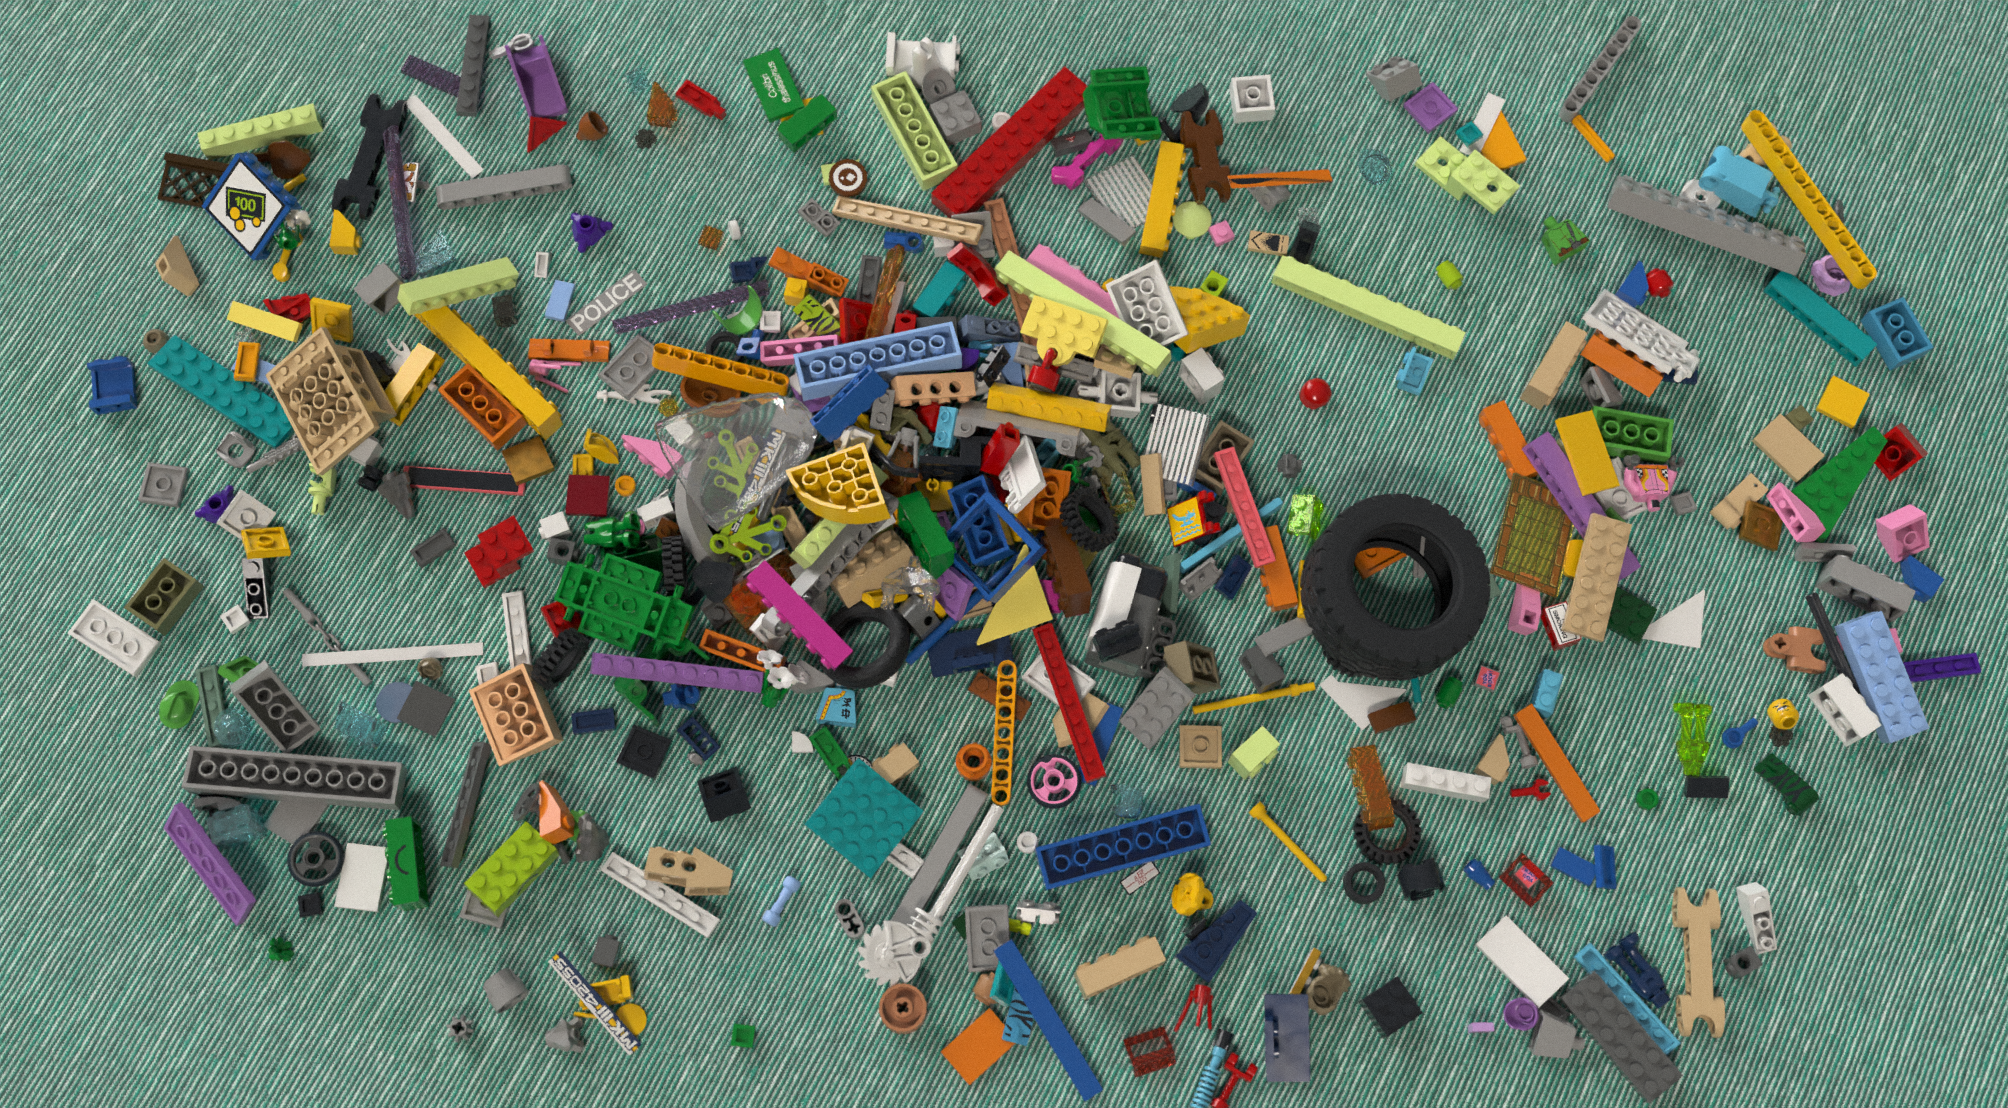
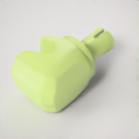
M309 463L310 471L317 475L312 463ZM334 467L324 475H317L323 479L322 483L318 484L313 480L309 481L312 487L309 488L308 493L314 496L311 513L314 515H318V513H320L319 515L325 514L326 498L332 497L335 492L337 471Z

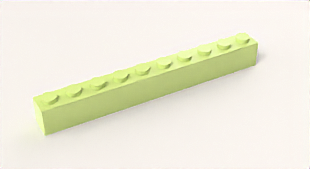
M1010 250L995 267L997 279L1001 283H1008L1017 293H1024L1031 301L1034 295L1107 319L1109 323L1100 344L1108 346L1109 350L1116 355L1121 354L1130 364L1140 366L1146 374H1152L1158 378L1171 361V351Z
M1282 255L1271 281L1275 285L1452 360L1457 354L1466 333L1457 326H1449L1440 319L1430 318L1421 311L1411 310L1402 303L1390 301L1383 295L1371 293L1367 288L1352 285L1348 280L1338 279L1329 272L1319 271L1314 266L1300 263L1290 256Z

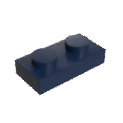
M1234 555L1214 589L1227 600H1233L1252 566L1239 555Z

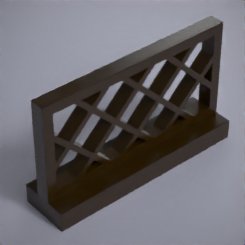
M165 152L164 160L166 164L157 199L204 209L201 198L211 193L216 185L214 184L210 187L206 179L213 175L219 180L229 164ZM171 168L178 169L181 175L172 180L169 176ZM192 172H197L200 178L190 183L187 176ZM184 178L188 186L179 191L175 183ZM203 182L207 189L197 194L194 187ZM171 186L177 192L171 197L164 196L166 189ZM191 189L195 197L187 201L182 194Z

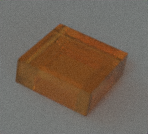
M705 225L698 244L717 251L724 236V231Z

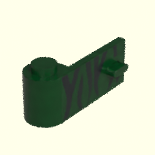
M1773 753L1754 768L1756 773L1786 798L1785 807L1792 815L1801 816L1819 800L1818 793Z

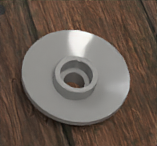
M941 69L929 71L922 81V92L930 105L954 95L956 92L952 77Z

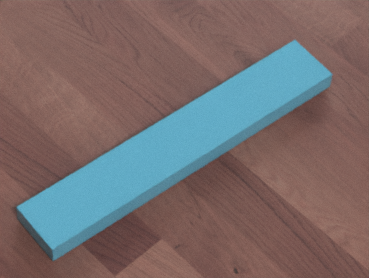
M1277 497L1258 510L1261 521H1264L1281 509L1283 502L1280 498ZM1239 524L1181 562L1180 572L1182 575L1242 536Z
M1588 943L1574 956L1575 960L1587 973L1596 971L1666 1055L1671 1053L1680 1044L1677 1038L1591 943Z

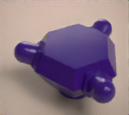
M575 212L571 214L573 236L575 242L579 244L578 251L580 253L586 252L589 245L593 246L606 235L605 232L613 229V223L609 221L604 222L602 218L587 214L580 215Z
M227 485L221 492H216L203 503L201 508L195 511V516L197 518L203 517L205 521L216 524L235 497L233 496L234 487Z

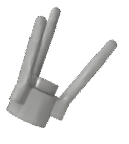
M902 427L901 432L897 431L896 439L887 457L891 459L901 439L900 443L904 444L901 463L903 464L908 446H912L914 442L913 465L914 468L918 469V442L920 436H917L918 430ZM882 465L881 469L885 470L886 467Z

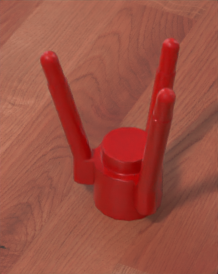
M1195 985L1194 991L1190 990L1189 998L1177 1021L1174 1032H1178L1193 999L1194 1003L1199 1005L1196 1027L1200 1026L1203 1006L1207 1005L1208 1029H1212V988L1204 985Z

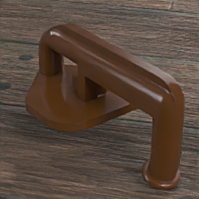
M288 140L272 142L266 152L252 153L259 162L270 161L274 175L280 179L297 177L312 157L310 150L299 148Z

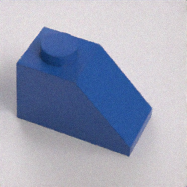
M1638 261L1615 294V296L1634 308L1637 304L1642 306L1648 297L1645 293L1649 286L1642 262Z
M1911 555L1900 562L1904 583L1915 590L1913 598L1917 601L1925 603L1931 599L1945 580Z

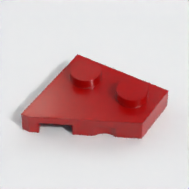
M307 293L297 294L293 297L283 296L277 300H270L269 298L263 300L272 314L299 323L311 317V299Z

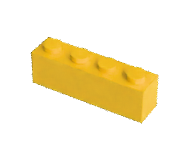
M420 343L411 351L410 356L400 367L398 373L385 390V394L397 416L388 420L399 427L445 362L436 352Z

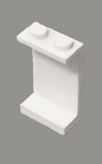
M888 32L886 76H895L904 71L909 76L913 65L912 51L915 47L920 48V41L896 40L895 33ZM953 35L952 43L933 42L942 70L947 72L952 79H955V72H959V60H956V55H960V43H957V35Z

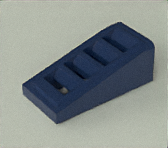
M693 716L676 730L704 761L720 748L719 744ZM694 725L695 728L687 735L685 731ZM699 731L701 734L692 741L690 738ZM705 737L707 740L698 747L696 744ZM711 743L713 746L703 753L701 750Z

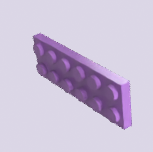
M183 802L176 804L164 826V830L234 924L238 926L244 923L256 902L253 893L246 888L241 877L231 868L227 858L223 857L219 852L215 842L211 841L207 836L203 826L195 820L191 810L186 808Z

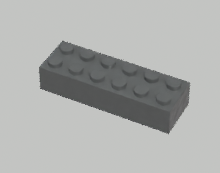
M1590 971L1558 998L1645 1103L1650 1104L1683 1077V1074L1596 971Z

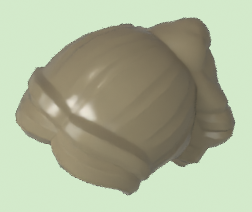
M1321 964L1318 968V976L1311 981L1305 993L1308 994V1007L1315 1010L1319 1015H1326L1333 1011L1343 992H1348V987L1351 986L1348 974L1341 967Z

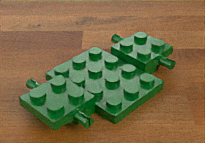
M587 553L584 564L567 562L554 600L568 607L563 618L564 620L572 622L575 610L584 611L578 632L631 652H635L641 633L649 635L656 640L652 652L659 655L664 643L682 646L696 608L681 600L684 587L676 585L673 596L658 594L656 592L663 573L606 553L600 572L592 568L596 555Z

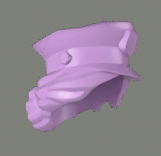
M1832 255L1824 256L1821 260H1816L1813 263L1811 275L1814 276L1813 280L1821 292L1835 297L1849 291L1851 282Z

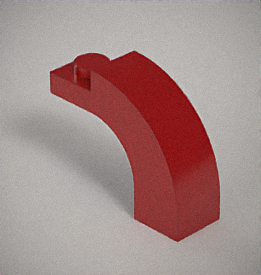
M960 242L946 254L951 262L961 268L972 279L982 299L993 307L1009 295L1004 284L997 279L995 270L972 246L968 248Z

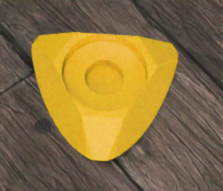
M587 428L583 448L591 456L604 463L619 464V455L612 441L597 432L591 433L592 429Z

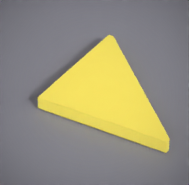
M1027 544L1023 545L1011 572L1030 553ZM1034 565L995 603L979 636L977 646L1053 620Z

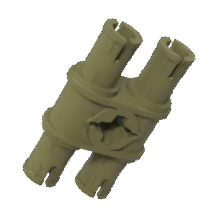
M1109 421V425L1104 432L1105 436L1101 435L1098 431L1082 428V432L1091 441V446L1096 445L1100 448V452L1104 455L1103 463L1108 464L1118 477L1128 471V468L1118 456H1123L1132 469L1141 464L1140 457L1133 450V444L1125 438L1121 432L1122 430L1116 428L1111 421Z

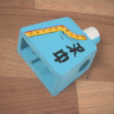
M836 682L835 688H825L816 715L817 724L857 728L855 691L847 690V687L841 686Z

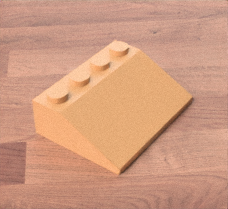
M522 663L469 690L500 767L544 751L564 741L542 686L531 678V671L534 670L532 669L533 665Z

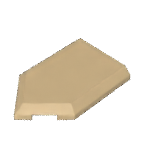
M1088 693L1081 701V706L1092 734L1110 706ZM1059 708L1052 721L1058 746L1062 748L1071 745L1072 741Z

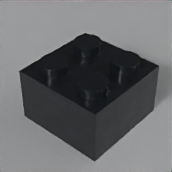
M1398 976L1358 1002L1383 1039L1423 1013Z

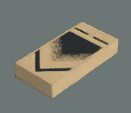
M1251 230L1247 251L1286 256L1289 236Z

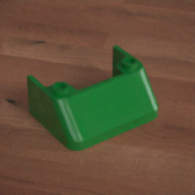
M686 637L681 647L671 643H664L660 655L652 652L656 642L653 639L637 656V658L664 661L671 653L674 656L683 657L692 652L705 665L713 666L711 659ZM618 677L614 683L617 693L653 725L658 727L660 724L657 719L641 705L648 694L647 688L643 684L645 680Z

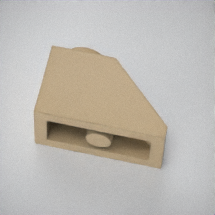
M1501 734L1494 738L1473 771L1479 776L1490 777L1491 784L1494 786L1499 781L1503 783L1509 774L1506 770L1510 766L1504 738Z

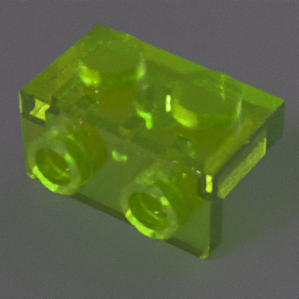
M1293 494L1287 533L1289 535H1309L1312 539H1317L1321 529L1320 516L1324 510L1322 500L1315 494Z

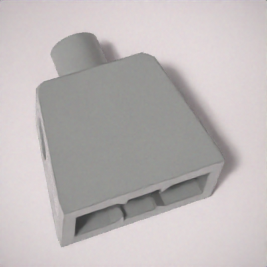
M1539 1011L1540 1017L1535 1025L1529 1045V1050L1533 1055L1568 1058L1571 1048L1579 1051L1584 1049L1585 1038L1575 1036L1576 1028L1571 1023L1546 1011Z

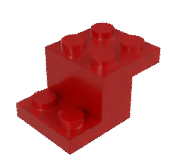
M513 515L478 534L477 536L481 543L464 552L485 589L521 569L517 561L533 553L534 549Z

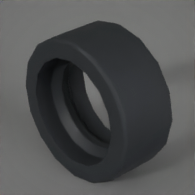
M718 332L708 340L706 354L714 356V348L721 342H732L738 349L740 338L731 332ZM736 353V356L731 360L742 363L744 356H738Z
M1360 862L1353 865L1346 872L1343 879V888L1346 895L1353 902L1369 904L1376 901L1383 894L1385 877L1376 865L1369 862ZM1367 871L1375 877L1376 889L1372 894L1362 896L1354 891L1352 878L1357 872Z

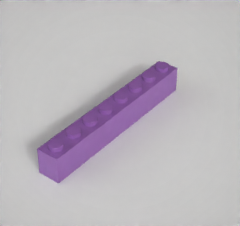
M1548 431L1523 447L1522 450L1584 539L1590 514L1596 513L1606 516V514L1592 494L1582 496L1568 457L1562 452L1555 438ZM1628 546L1618 581L1641 567L1637 557L1630 551Z
M592 653L590 674L754 693H761L763 672L602 653Z

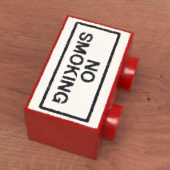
M1567 601L1541 610L1540 619L1553 651L1576 645L1582 639L1581 636L1561 630L1568 605Z

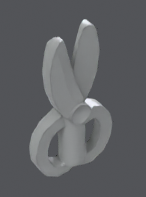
M525 33L515 36L507 45L512 53H522L530 50L534 46V42L531 36ZM501 46L491 50L489 55H493L491 59H498L507 55L505 47Z

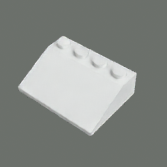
M1158 259L1106 284L1120 320L1166 347L1189 334Z

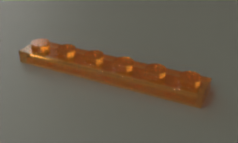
M897 244L886 254L864 340L884 336L883 331L888 322V311L892 306V295L895 293L896 280L900 275V264L904 259V247L900 244Z

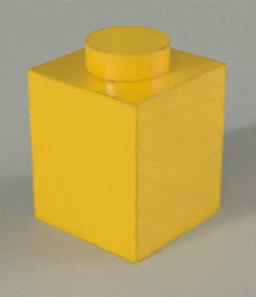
M788 277L784 291L786 305L797 306L808 295L809 287L807 280Z

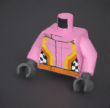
M1627 455L1623 459L1624 464L1627 465L1624 472L1623 485L1632 495L1635 502H1646L1649 512L1660 510L1659 502L1665 499L1671 492L1678 473L1677 467H1682L1685 463L1683 457H1679L1678 462L1675 463L1677 456H1671L1668 459L1671 467L1668 468V465L1639 464L1640 457L1638 455Z

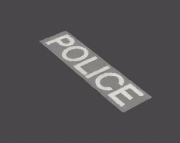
M633 269L568 318L566 322L580 336L645 287L647 283Z

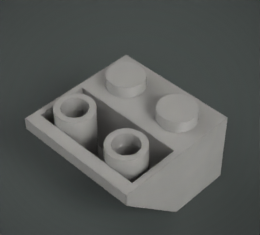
M1399 56L1391 57L1388 59V62L1372 67V70L1366 72L1367 78L1380 97L1388 101H1392L1423 85L1418 65Z

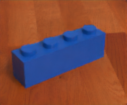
M868 364L810 422L831 443L842 435L843 430L853 425L862 412L869 410L872 403L886 393L889 385Z

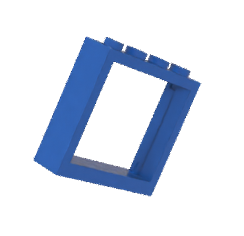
M986 491L947 531V538L950 542L955 543L991 506L1032 549L1022 562L993 591L957 552L954 554L952 566L960 573H964L967 579L974 584L973 588L976 586L980 591L979 596L986 602L997 603L1042 557L1047 549L1014 514H1010L1008 508L995 494Z

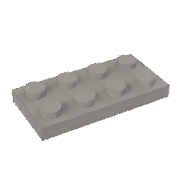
M1165 666L1119 722L1150 750L1196 695Z

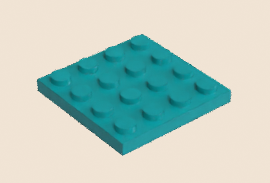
M857 758L804 825L871 878L924 811L860 758Z

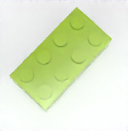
M526 821L464 885L472 895L498 918L559 856L557 848L541 838L540 833Z

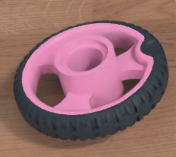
M1050 754L1039 758L1032 765L1027 776V787L1031 797L1041 806L1050 809L1063 808L1071 804L1081 789L1082 780L1078 767L1071 759L1059 754ZM1056 762L1066 765L1072 771L1074 777L1064 779L1063 774L1055 769ZM1040 767L1046 770L1043 777L1044 786L1041 789H1035V775ZM1051 777H1058L1060 779V783L1057 786H1051L1048 782ZM1064 788L1070 791V794L1062 800H1048L1050 793H1059Z

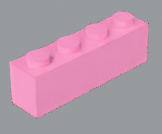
M838 335L760 342L761 362L768 367L794 365L793 354L841 345V337Z

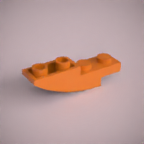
M778 246L768 263V266L784 273L786 278L807 280L809 288L836 297H841L849 279L815 262L811 264Z

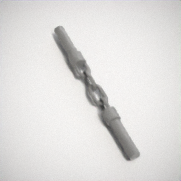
M290 588L285 589L283 594L301 613V617L313 630H319L324 636L323 641L330 650L343 652L340 649V642L333 634H327L322 629V622L313 611L308 609ZM314 620H316L319 623V625H315L316 627H314V625L312 624ZM330 637L337 643V645H334V648L327 641L330 640ZM356 663L345 664L365 687L372 684L370 678Z

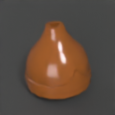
M590 110L580 119L576 138L579 141H597L608 134V127L599 114Z

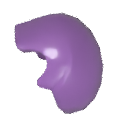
M1524 997L1513 999L1506 1004L1503 1011L1504 1020L1508 1026L1522 1031L1533 1028L1540 1017L1539 1009L1535 1003Z

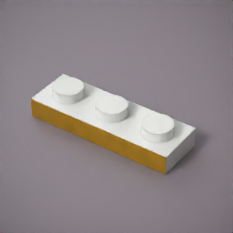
M1316 948L1310 951L1288 994H1300L1303 988H1308L1312 980L1309 976L1312 969L1317 970L1322 961L1319 958L1321 951Z

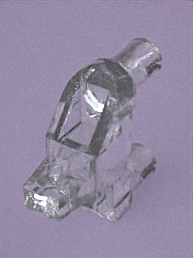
M910 556L908 567L897 569L882 581L881 590L883 596L880 604L882 609L887 610L888 605L889 610L894 608L896 594H922L924 596L921 608L925 611H928L929 606L930 611L935 609L936 596L940 593L941 587L931 574L923 569V567H920L919 556Z

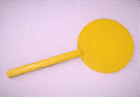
M626 1004L617 1010L616 1015L634 1036L644 1030L647 1017L645 1011L640 1006ZM581 1012L573 1013V1015L577 1017L597 1019L594 1014Z

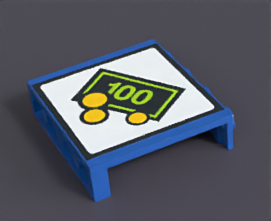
M250 152L237 153L202 205L209 215L253 261L268 258L270 253L265 248L288 213L291 210L302 208L297 199L289 194L283 184L277 181L271 175V172L266 167H263L257 160V157Z

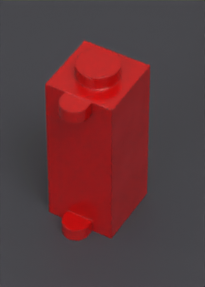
M1012 423L1000 424L982 451L981 471L999 476L1020 445L1019 429L1014 428Z

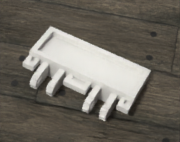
M1024 435L1020 439V445L998 476L1003 490L1011 492L1006 498L1010 514H1017L1046 486L1032 438L1028 435Z

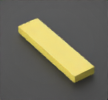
M236 301L232 302L227 316V320L297 343L303 326L302 323Z

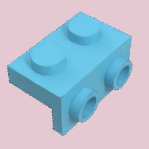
M1412 347L1411 352L1406 351L1402 362L1406 365L1404 370L1399 369L1395 380L1399 381L1397 388L1419 396L1433 359L1416 353V348Z
M940 406L933 446L954 450L956 437L953 435L959 412L958 408Z

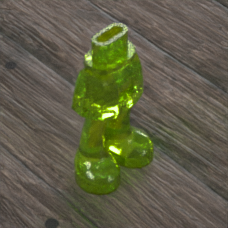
M1674 703L1673 711L1681 717L1680 740L1676 741V749L1681 766H1683V775H1700V767H1703L1710 748V743L1705 741L1707 718L1712 715L1713 706L1707 704ZM1693 712L1696 716L1695 739H1691Z

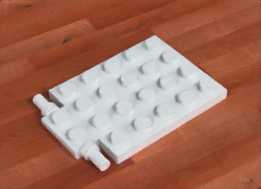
M1606 289L1602 291L1582 318L1588 326L1599 329L1605 337L1616 340L1622 348L1633 351L1637 354L1638 358L1650 362L1658 371L1669 374L1672 368L1675 369L1674 380L1676 382H1681L1686 377L1691 378L1700 362L1696 349H1692L1690 352L1685 349L1689 342Z

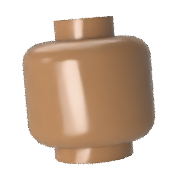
M993 972L990 975L981 974L973 987V992L976 994L974 998L988 1006L997 1003L989 997L995 977Z

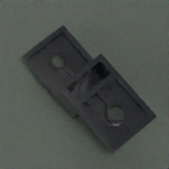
M973 434L970 437H960L957 457L953 455L942 457L932 454L919 456L918 469L920 470L919 473L922 474L923 481H928L929 479L933 481L934 478L939 482L965 483L978 477L981 467V453L993 435L975 436Z

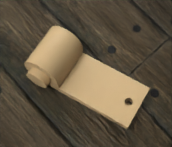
M1750 473L1709 513L1726 529L1730 527L1735 529L1742 522L1739 518L1744 513L1746 501L1752 500L1757 502L1769 489Z

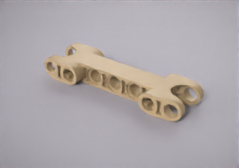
M1676 887L1672 901V922L1674 927L1683 928L1686 995L1678 994L1676 997L1678 1030L1681 1036L1689 1037L1694 1020L1700 1017L1707 1022L1711 1036L1713 1038H1721L1725 1023V1004L1723 997L1713 996L1711 929H1719L1721 923L1718 894L1715 889L1707 888L1701 907H1697L1690 903L1684 887Z

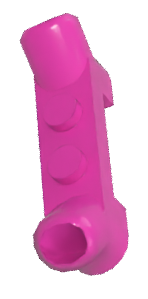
M1100 133V138L1096 142H1091L1082 155L1078 154L1070 166H1054L1051 170V182L1054 185H1065L1071 191L1076 189L1084 180L1083 171L1103 152L1111 156L1124 140H1105Z

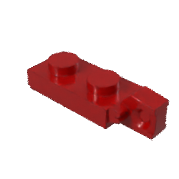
M687 79L675 93L678 99L706 116L712 117L714 115L716 118L723 120L727 115L726 110L721 107V103L715 96Z

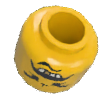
M1778 699L1768 707L1767 714L1778 729H1791L1799 720V712L1788 699Z

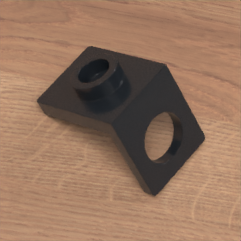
M1195 917L1182 931L1183 934L1192 941L1207 928L1204 924L1207 920L1203 917Z

